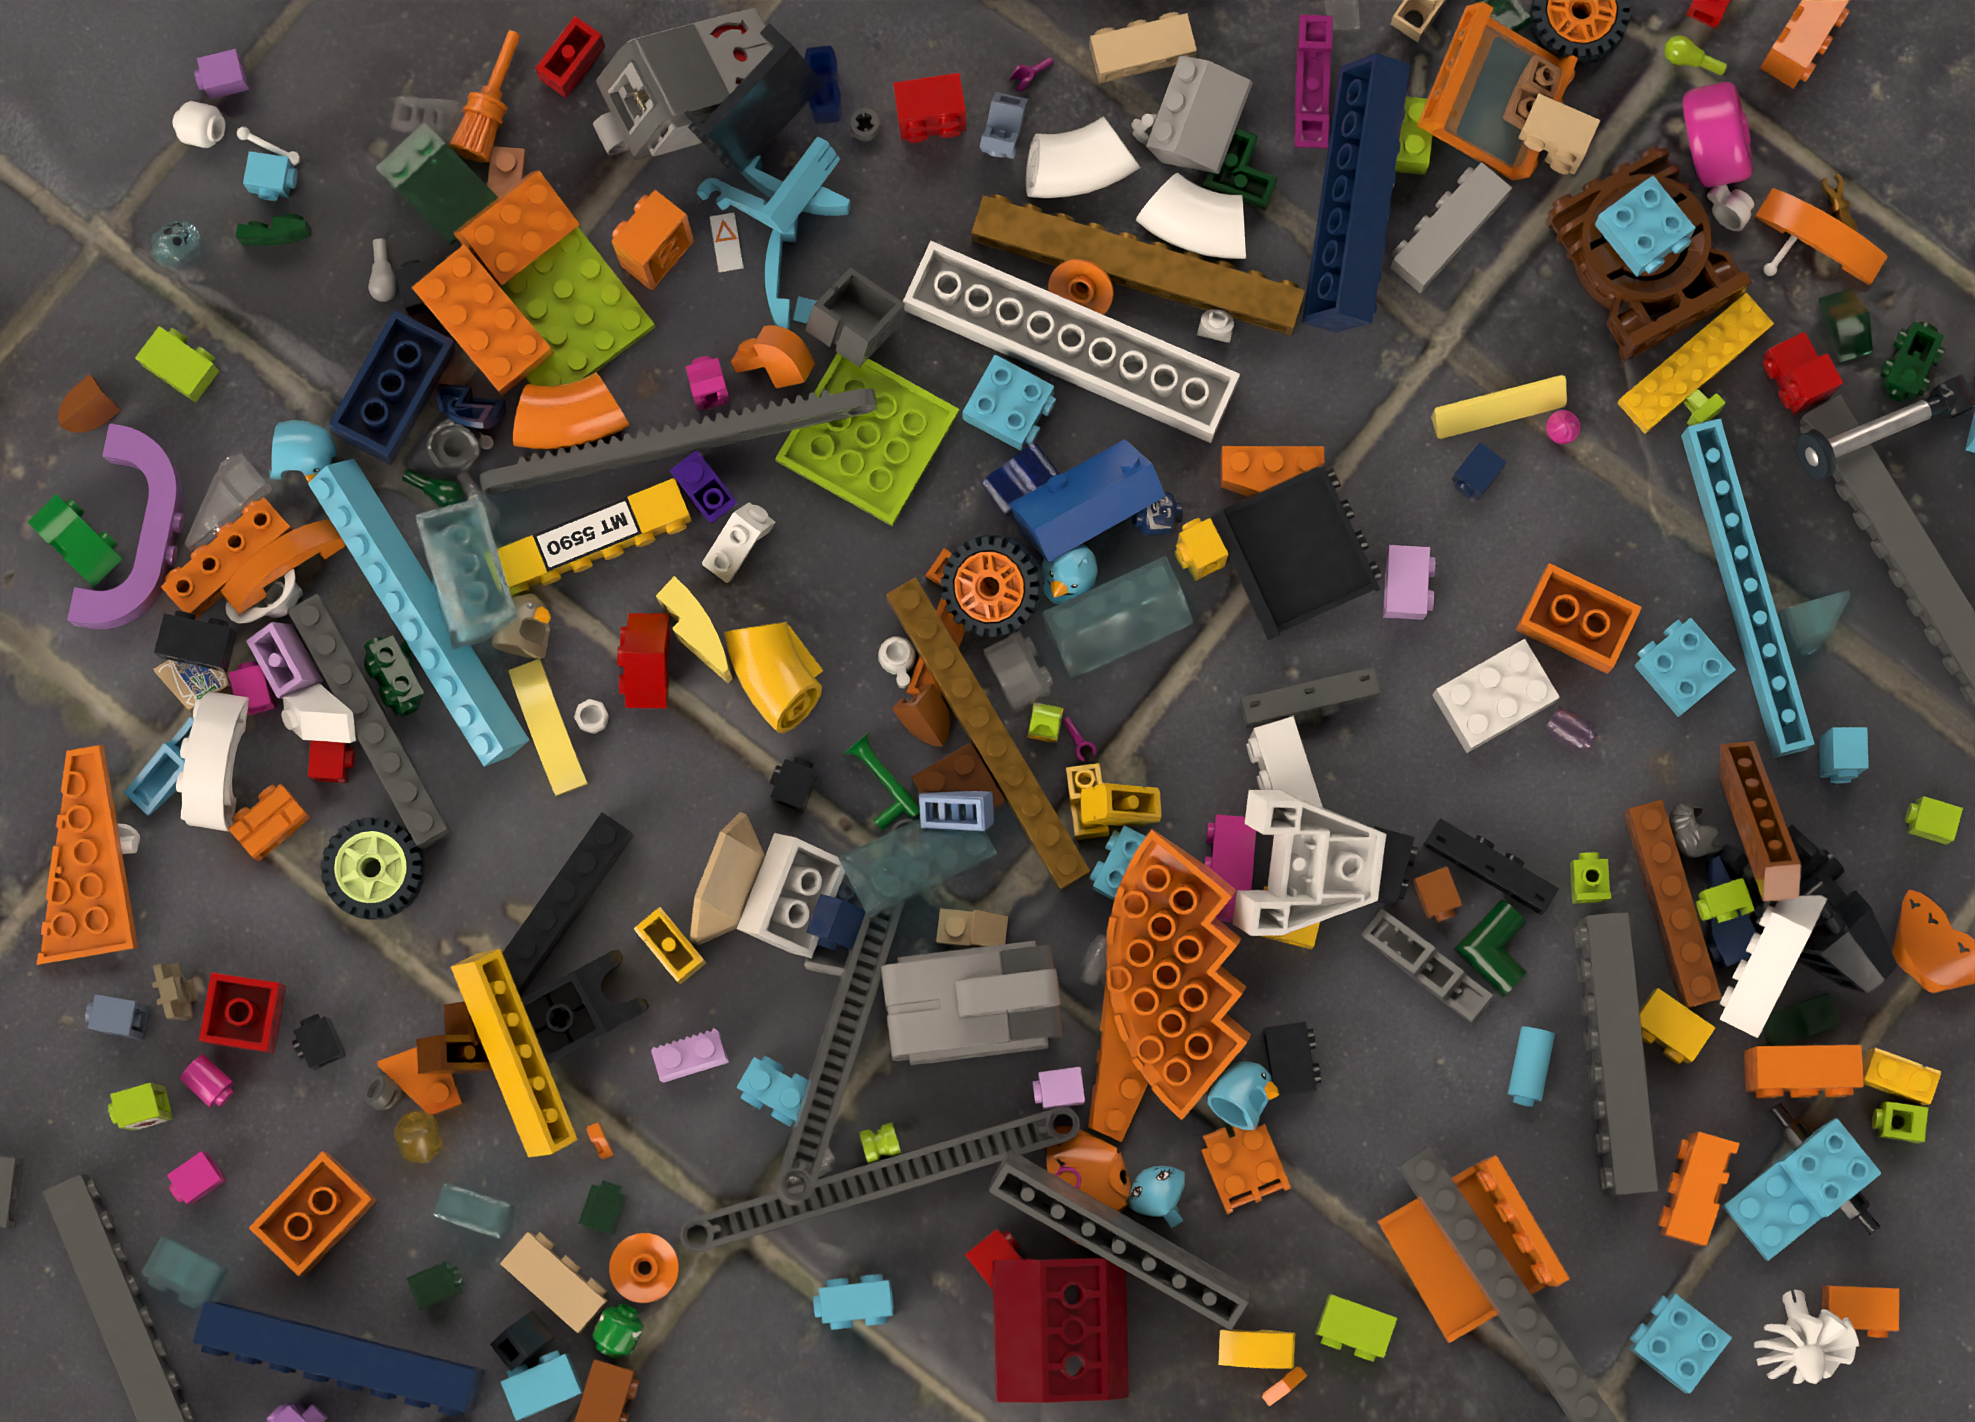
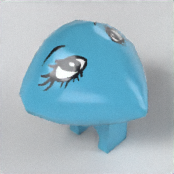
M1152 1166L1144 1169L1136 1176L1128 1198V1207L1138 1214L1163 1216L1171 1228L1183 1222V1218L1178 1213L1177 1203L1185 1186V1172L1170 1166Z

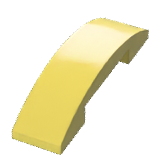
M536 659L508 670L522 712L555 796L587 785V780L578 756L574 751L541 659Z

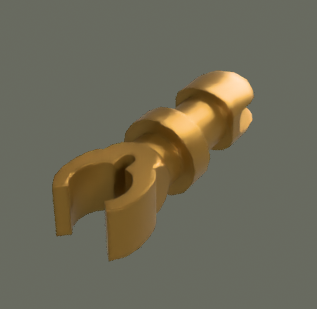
M1837 173L1833 177L1837 183L1836 189L1828 187L1826 178L1821 179L1820 187L1832 203V206H1830L1831 213H1835L1839 221L1857 232L1855 219L1851 218L1848 207L1851 206L1850 202L1844 199V182L1841 175Z

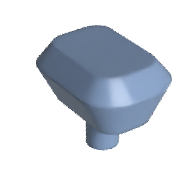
M845 883L839 887L835 898L852 904L857 900L858 892L852 884Z

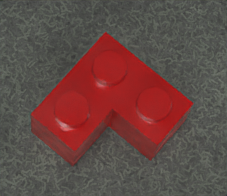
M1805 331L1769 348L1763 356L1765 360L1763 361V367L1770 379H1775L1780 388L1778 391L1779 398L1786 409H1791L1793 415L1829 399L1843 384L1828 353L1818 357Z
M629 613L627 626H621L620 646L617 648V666L623 667L624 674H619V694H625L626 708L667 709L669 694L668 657L671 642L669 614Z

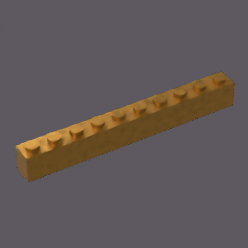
M993 194L991 197L983 195L971 232L972 242L1056 267L1064 261L1071 259L1088 260L1100 266L1114 284L1205 311L1220 309L1230 314L1235 320L1292 336L1305 290L1299 289V285L1289 280L1275 282L1267 279V275L1254 270H1249L1247 273L1235 270V266L1228 262L1216 261L1214 264L1202 260L1203 257L1190 251H1184L1183 254L1170 251L1171 248L1168 245L1160 242H1152L1151 245L1140 242L1137 236L1130 233L1120 232L1119 235L1106 232L1107 229L1099 224L1088 223L1086 226L1075 223V219L1061 213H1057L1055 216L1042 213L1043 210L1035 205L1024 204L1023 207L1010 203L1011 201L1001 195Z
M915 577L887 593L886 598L1058 890L1061 891L1088 875L1090 870L917 578Z

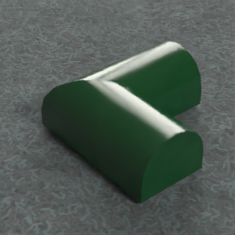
M1236 128L1219 174L1208 172L1203 187L1221 194L1243 195L1244 203L1267 210L1275 191L1278 177L1248 167L1258 135Z
M1501 899L1453 949L1503 997L1527 973L1503 949L1526 924V921L1515 908Z

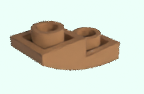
M1537 54L1533 55L1512 92L1502 119L1522 130L1538 93L1553 99L1562 69Z

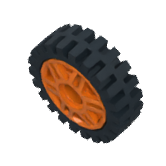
M1532 0L1529 14L1530 28L1532 34L1536 35L1535 41L1539 46L1542 44L1544 50L1554 54L1557 58L1574 55L1578 58L1577 62H1581V65H1588L1590 61L1595 63L1602 60L1605 55L1607 57L1623 39L1630 21V0ZM1582 9L1588 17L1578 19L1573 15L1572 10Z
M1003 534L982 535L962 544L948 558L949 561L942 571L944 573L940 585L944 590L941 593L942 600L947 602L945 608L948 613L952 612L955 616L953 620L957 624H963L965 630L969 632L974 631L976 635L980 636L989 635V637L1005 635L1026 624L1041 605L1039 604L1040 600L1043 599L1044 595L1042 586L1045 584L1044 577L1041 576L1042 567L1040 563L1037 564L1035 560L1037 557L1033 551L1029 552L1026 549L1028 546L1023 542L1015 541L1016 538L1003 536ZM988 577H993L998 581V593H992L988 590L986 586Z

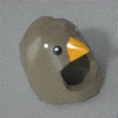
M533 594L514 596L503 604L495 619L492 631V646L512 655L534 659L545 658L550 632L549 621L551 618L546 605Z

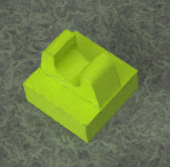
M1696 389L1684 402L1685 406L1692 413L1687 424L1692 426L1710 421L1721 412L1726 402L1717 393L1708 399L1701 391Z

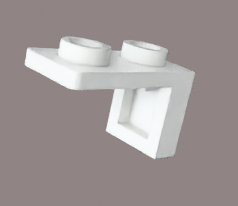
M749 502L733 512L703 560V566L724 582H730L756 541L768 534L776 522L768 517V513L758 505H752Z

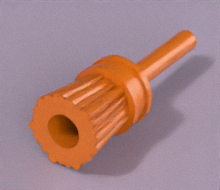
M508 31L488 85L483 86L481 92H470L468 94V102L462 110L465 115L448 145V149L465 159L479 163L490 161L497 128L502 126L503 116L508 111V107L500 100L502 97L500 89L521 37L515 31Z

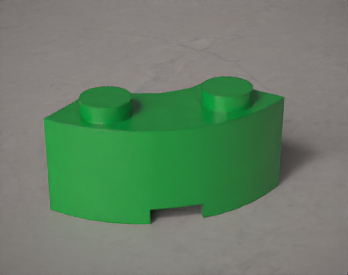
M55 494L28 523L92 587H95L123 559L114 550L118 544L105 531L98 534L81 518L85 511L71 498L65 502L59 495Z

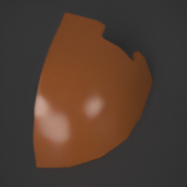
M89 374L65 396L59 407L57 418L60 427L69 432L83 433L102 426L121 410L115 401L110 399L101 390L100 383Z
M933 684L921 686L918 688L921 694L913 697L908 702L903 697L894 705L892 710L901 723L915 737L930 745L943 747L949 736L950 729L948 708Z

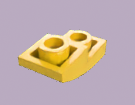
M1100 763L1066 767L1075 840L1109 836L1108 825L1083 823L1081 812L1082 789L1102 784Z
M1221 1329L1219 1365L1292 1369L1294 1368L1295 1333L1272 1330Z

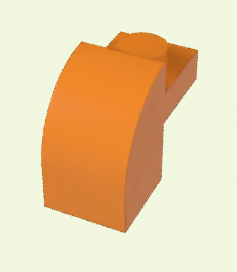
M774 325L764 326L757 339L751 338L742 342L731 360L736 373L765 367L776 389L804 383L816 364L807 346L799 336L786 328Z

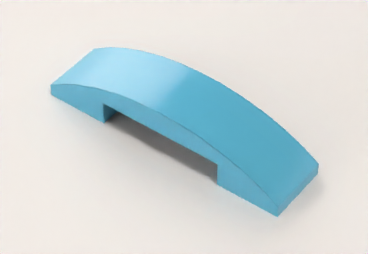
M758 155L741 174L759 191L772 198L783 181L760 171L763 165L761 156ZM820 186L815 196L810 199L802 212L825 216L849 215L851 202L850 199Z
M798 217L785 234L773 229L765 261V287L771 315L775 326L790 330L791 319L790 299L779 298L783 242L796 243Z

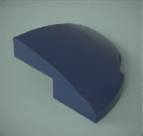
M439 384L437 387L436 399L438 408L450 420L474 428L489 429L495 426L506 413L505 400L473 398L471 386Z

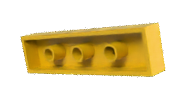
M1745 293L1621 397L1618 405L1646 434L1682 404L1693 391L1701 388L1770 330L1774 323L1755 301Z

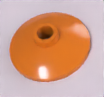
M1084 259L1064 261L1054 269L1049 278V292L1104 315L1112 304L1114 297L1112 282L1107 273L1091 261ZM1079 282L1086 284L1089 289L1082 288Z
M638 1233L624 1239L613 1251L609 1263V1274L615 1289L626 1299L637 1303H650L663 1298L675 1285L679 1273V1262L673 1247L662 1237L650 1233ZM644 1261L649 1262L652 1267L651 1272L647 1275H643L639 1271V1265Z

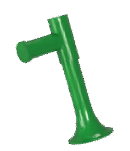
M868 732L843 755L851 754L861 759L896 801L877 818L873 819L880 830L884 831V828L903 812L912 819L920 812V806L876 757L869 745L868 736L870 732Z

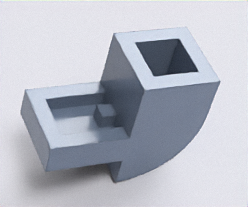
M999 92L995 93L991 101L987 126L981 138L980 149H982V152L995 157L1014 159L1024 123L1028 99Z

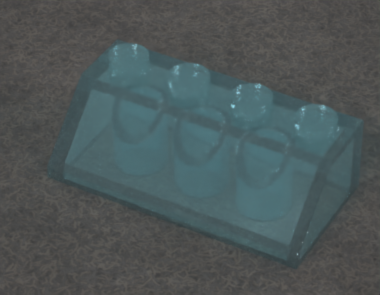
M481 498L416 514L417 534L452 650L488 640L517 618V613Z
M1166 556L1042 612V620L1070 679L1193 624L1181 586Z
M950 804V805L947 806V808H948V818H952V811H951V804ZM962 809V818H966V811ZM938 810L934 812V819L939 818ZM918 819L840 856L838 859L869 919L984 865L997 855V852L986 831L921 828V821Z

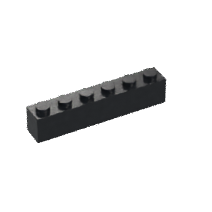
M603 812L598 816L502 953L520 997L634 836L628 829Z

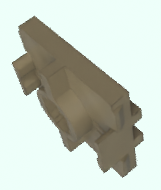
M180 962L154 965L153 970L156 982H152L153 989H159L161 998L156 999L157 1005L163 1006L166 1019L182 1021L194 1019L191 1003L198 1001L193 979L186 980Z

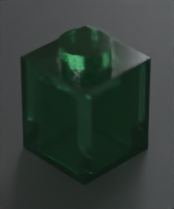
M602 1180L601 1186L592 1184L578 1224L615 1235L628 1197L620 1193L622 1186Z
M444 1261L407 1277L419 1310L429 1309L463 1294L460 1287L465 1284L462 1273L457 1265L452 1267L450 1261Z

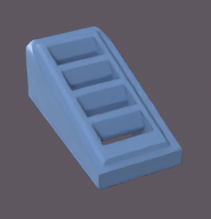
M964 791L919 794L921 828L985 831L994 824L992 792ZM933 802L938 803V819H934ZM947 803H951L952 818H948ZM961 804H965L966 818H962Z

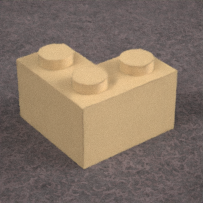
M1538 93L1518 139L1524 141V145L1532 150L1548 151L1544 162L1549 163L1550 167L1556 172L1562 174L1572 173L1575 175L1600 120Z

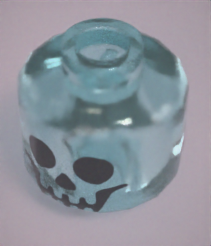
M172 219L151 235L153 248L150 250V254L160 266L166 264L172 269H179L199 254V243L202 240L191 223L186 220L181 222L180 220Z

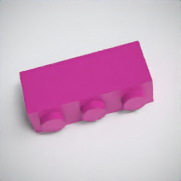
M1216 814L1214 823L1207 824L1206 843H1212L1211 857L1205 856L1204 864L1235 888L1236 891L1251 890L1256 830L1245 824V817ZM1236 892L1216 916L1220 921L1233 922Z

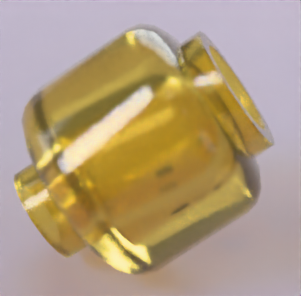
M420 1110L410 1111L400 1118L394 1128V1137L400 1154L405 1160L410 1162H429L443 1147V1136L438 1122L432 1114Z

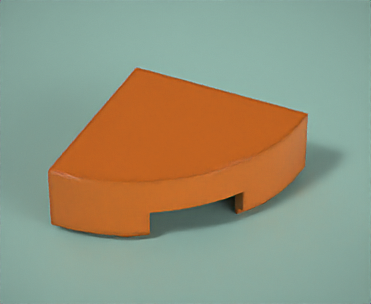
M597 1122L588 1126L586 1130L591 1142L595 1144L598 1156L603 1160L614 1156L602 1124Z
M1296 1366L1282 1380L1263 1393L1262 1398L1268 1406H1271L1306 1378V1373L1300 1366Z

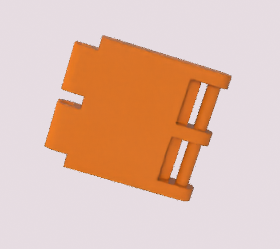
M1265 1124L1257 1125L1255 1130H1243L1232 1126L1235 1134L1232 1138L1229 1137L1225 1127L1202 1136L1207 1148L1200 1151L1227 1215L1233 1213V1208L1253 1200L1255 1203L1260 1202L1263 1196L1283 1188L1284 1191L1291 1189ZM1274 1180H1280L1279 1183L1258 1190L1257 1188ZM1247 1191L1252 1193L1232 1202L1229 1201L1230 1198Z

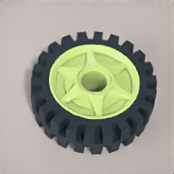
M372 817L351 821L349 825L338 829L339 832L335 836L332 835L329 839L328 847L324 848V857L320 864L322 883L332 901L346 913L367 920L387 919L389 916L401 913L405 907L408 908L413 903L414 897L418 896L420 886L423 884L425 877L423 875L425 870L423 854L414 842L411 834L392 821ZM378 860L381 864L379 874L372 878L367 877L365 874L366 865L370 861Z

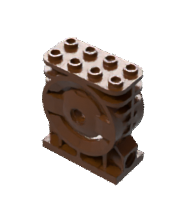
M1654 146L1640 155L1641 160L1632 165L1629 162H1625L1611 171L1612 176L1601 181L1598 177L1586 183L1582 187L1583 192L1573 197L1570 193L1560 197L1553 202L1554 208L1548 212L1549 216L1546 220L1547 226L1553 228L1557 234V243L1564 245L1567 250L1566 257L1568 261L1574 262L1575 270L1582 286L1594 300L1610 309L1606 325L1620 347L1618 353L1624 362L1734 303L1752 283L1745 271L1740 273L1728 252L1711 247V229L1703 206L1693 193L1690 192L1688 183L1683 184L1678 177L1680 170L1677 165L1672 166L1669 162L1668 157L1670 153L1667 148L1659 149L1658 146ZM1654 176L1695 226V230L1690 238L1692 243L1688 246L1687 254L1682 264L1673 273L1664 278L1642 281L1622 275L1611 280L1609 277L1619 271L1641 279L1660 276L1675 264L1681 252L1675 254L1672 251L1663 258L1664 264L1651 274L1645 271L1636 277L1607 239L1606 243L1591 250L1590 244L1602 238V233L1595 226L1599 214L1648 178ZM1697 280L1704 293L1694 299L1685 297L1694 281ZM1665 309L1668 311L1667 314L1661 316L1656 321H1651L1648 316Z

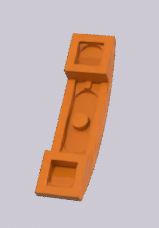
M1775 188L1771 189L1755 215V218L1784 234L1786 231L1843 265L1841 269L1868 285L1872 284L1888 257L1872 242L1841 221L1813 205Z
M330 519L304 525L282 535L255 553L232 575L220 592L239 615L267 597L264 587L315 554L319 553L325 560L344 548L346 544Z

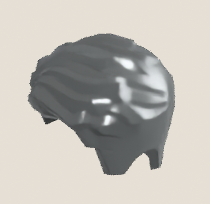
M446 419L429 432L426 443L427 453L438 468L450 467L452 469L455 467L467 470L479 462L483 440L477 428Z
M1682 802L1675 806L1669 815L1671 830L1680 853L1688 858H1699L1723 850V845L1716 838L1718 835L1717 828L1702 826L1696 822L1697 816L1702 813L1703 808Z

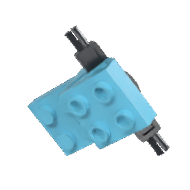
M1781 1102L1773 1107L1769 1112L1782 1125L1783 1129L1780 1133L1792 1148L1722 1205L1763 1258L1769 1261L1822 1217L1830 1216L1839 1207L1851 1221L1857 1218L1869 1235L1877 1231L1881 1225L1878 1224L1867 1210L1870 1204L1860 1191L1882 1173L1837 1118L1832 1119L1812 1133L1800 1117L1793 1119Z

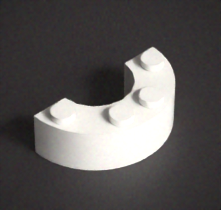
M209 691L202 700L197 699L193 710L194 721L189 738H184L181 745L180 755L181 758H185L184 771L179 772L176 784L177 792H182L181 819L185 820L190 826L230 832L228 828L233 824L231 819L235 815L237 800L232 792L233 765L238 743L245 732L249 697Z

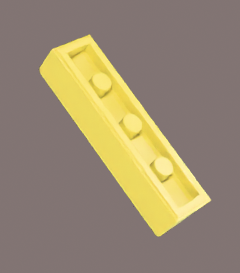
M1560 375L1436 407L1431 416L1438 439H1443L1563 408L1567 403L1566 378Z

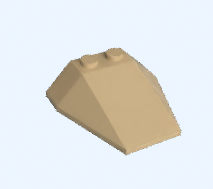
M740 812L720 831L694 897L690 941L694 944L701 945L737 929L762 866L765 854L745 813Z

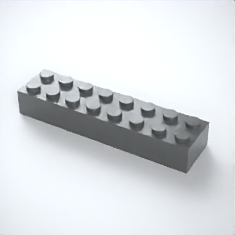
M1629 912L1587 915L1577 922L1578 927L1573 928V941L1575 948H1580L1581 962H1577L1576 968L1578 981L1584 982L1585 996H1580V1008L1582 1017L1587 1016L1589 1030H1584V1046L1586 1051H1591L1592 1065H1587V1076L1589 1085H1594L1596 1099H1591V1114L1593 1120H1598L1599 1134L1594 1135L1595 1151L1597 1155H1602L1603 1168L1598 1169L1599 1187L1601 1190L1605 1189L1606 1196L1658 1191Z

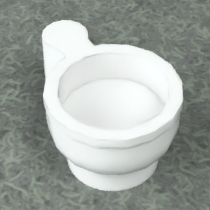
M1727 185L1713 187L1707 194V197L1714 204L1712 212L1716 220L1732 231L1743 230L1751 217V210L1754 207L1752 198L1747 193L1738 189L1730 192Z
M892 636L881 644L878 652L879 662L887 672L894 675L897 674V684L900 688L904 689L910 683V677L907 672L914 666L916 650L907 638Z

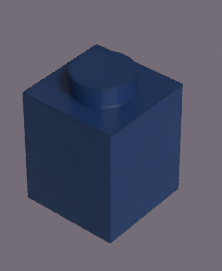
M1479 442L1455 472L1452 478L1456 483L1455 488L1468 498L1474 496L1479 500L1503 470L1507 462L1482 442Z
M820 894L806 933L819 938L817 944L830 950L836 951L838 945L852 949L866 910L844 900Z

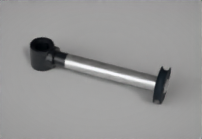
M1959 375L1933 388L1929 397L1830 439H1827L1820 431L1815 429L1809 430L1808 433L1800 434L1797 439L1796 447L1800 463L1812 479L1817 481L1824 480L1825 477H1830L1834 474L1836 469L1835 458L1935 416L1946 418L1947 420L1953 419L1975 408V398L1964 376Z

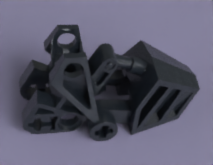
M1792 824L1787 829L1801 864L1799 896H1822L1827 899L1820 913L1822 916L1821 920L1824 923L1813 928L1797 961L1842 988L1869 993L1884 982L1898 966L1872 907L1857 890L1850 891L1847 895L1834 882L1845 872L1841 863L1827 850H1821ZM1726 844L1723 850L1718 851L1714 855V858L1720 857L1729 877L1733 881L1740 878L1744 879L1755 910L1749 918L1754 929L1762 935L1765 927L1759 923L1768 905L1775 908L1778 901H1763L1748 857L1744 852Z

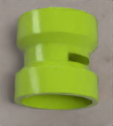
M893 1122L883 1124L876 1133L870 1129L859 1132L868 1164L878 1162L881 1159V1155L895 1157L902 1154Z

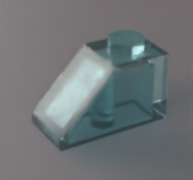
M1849 590L1787 607L1777 614L1789 653L1800 650L1801 655H1806L1821 649L1820 644L1831 635L1851 597Z

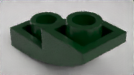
M285 213L283 217L273 216L271 228H268L267 224L258 221H249L248 225L238 224L235 236L241 245L278 246L305 239L311 236L312 229L302 216Z

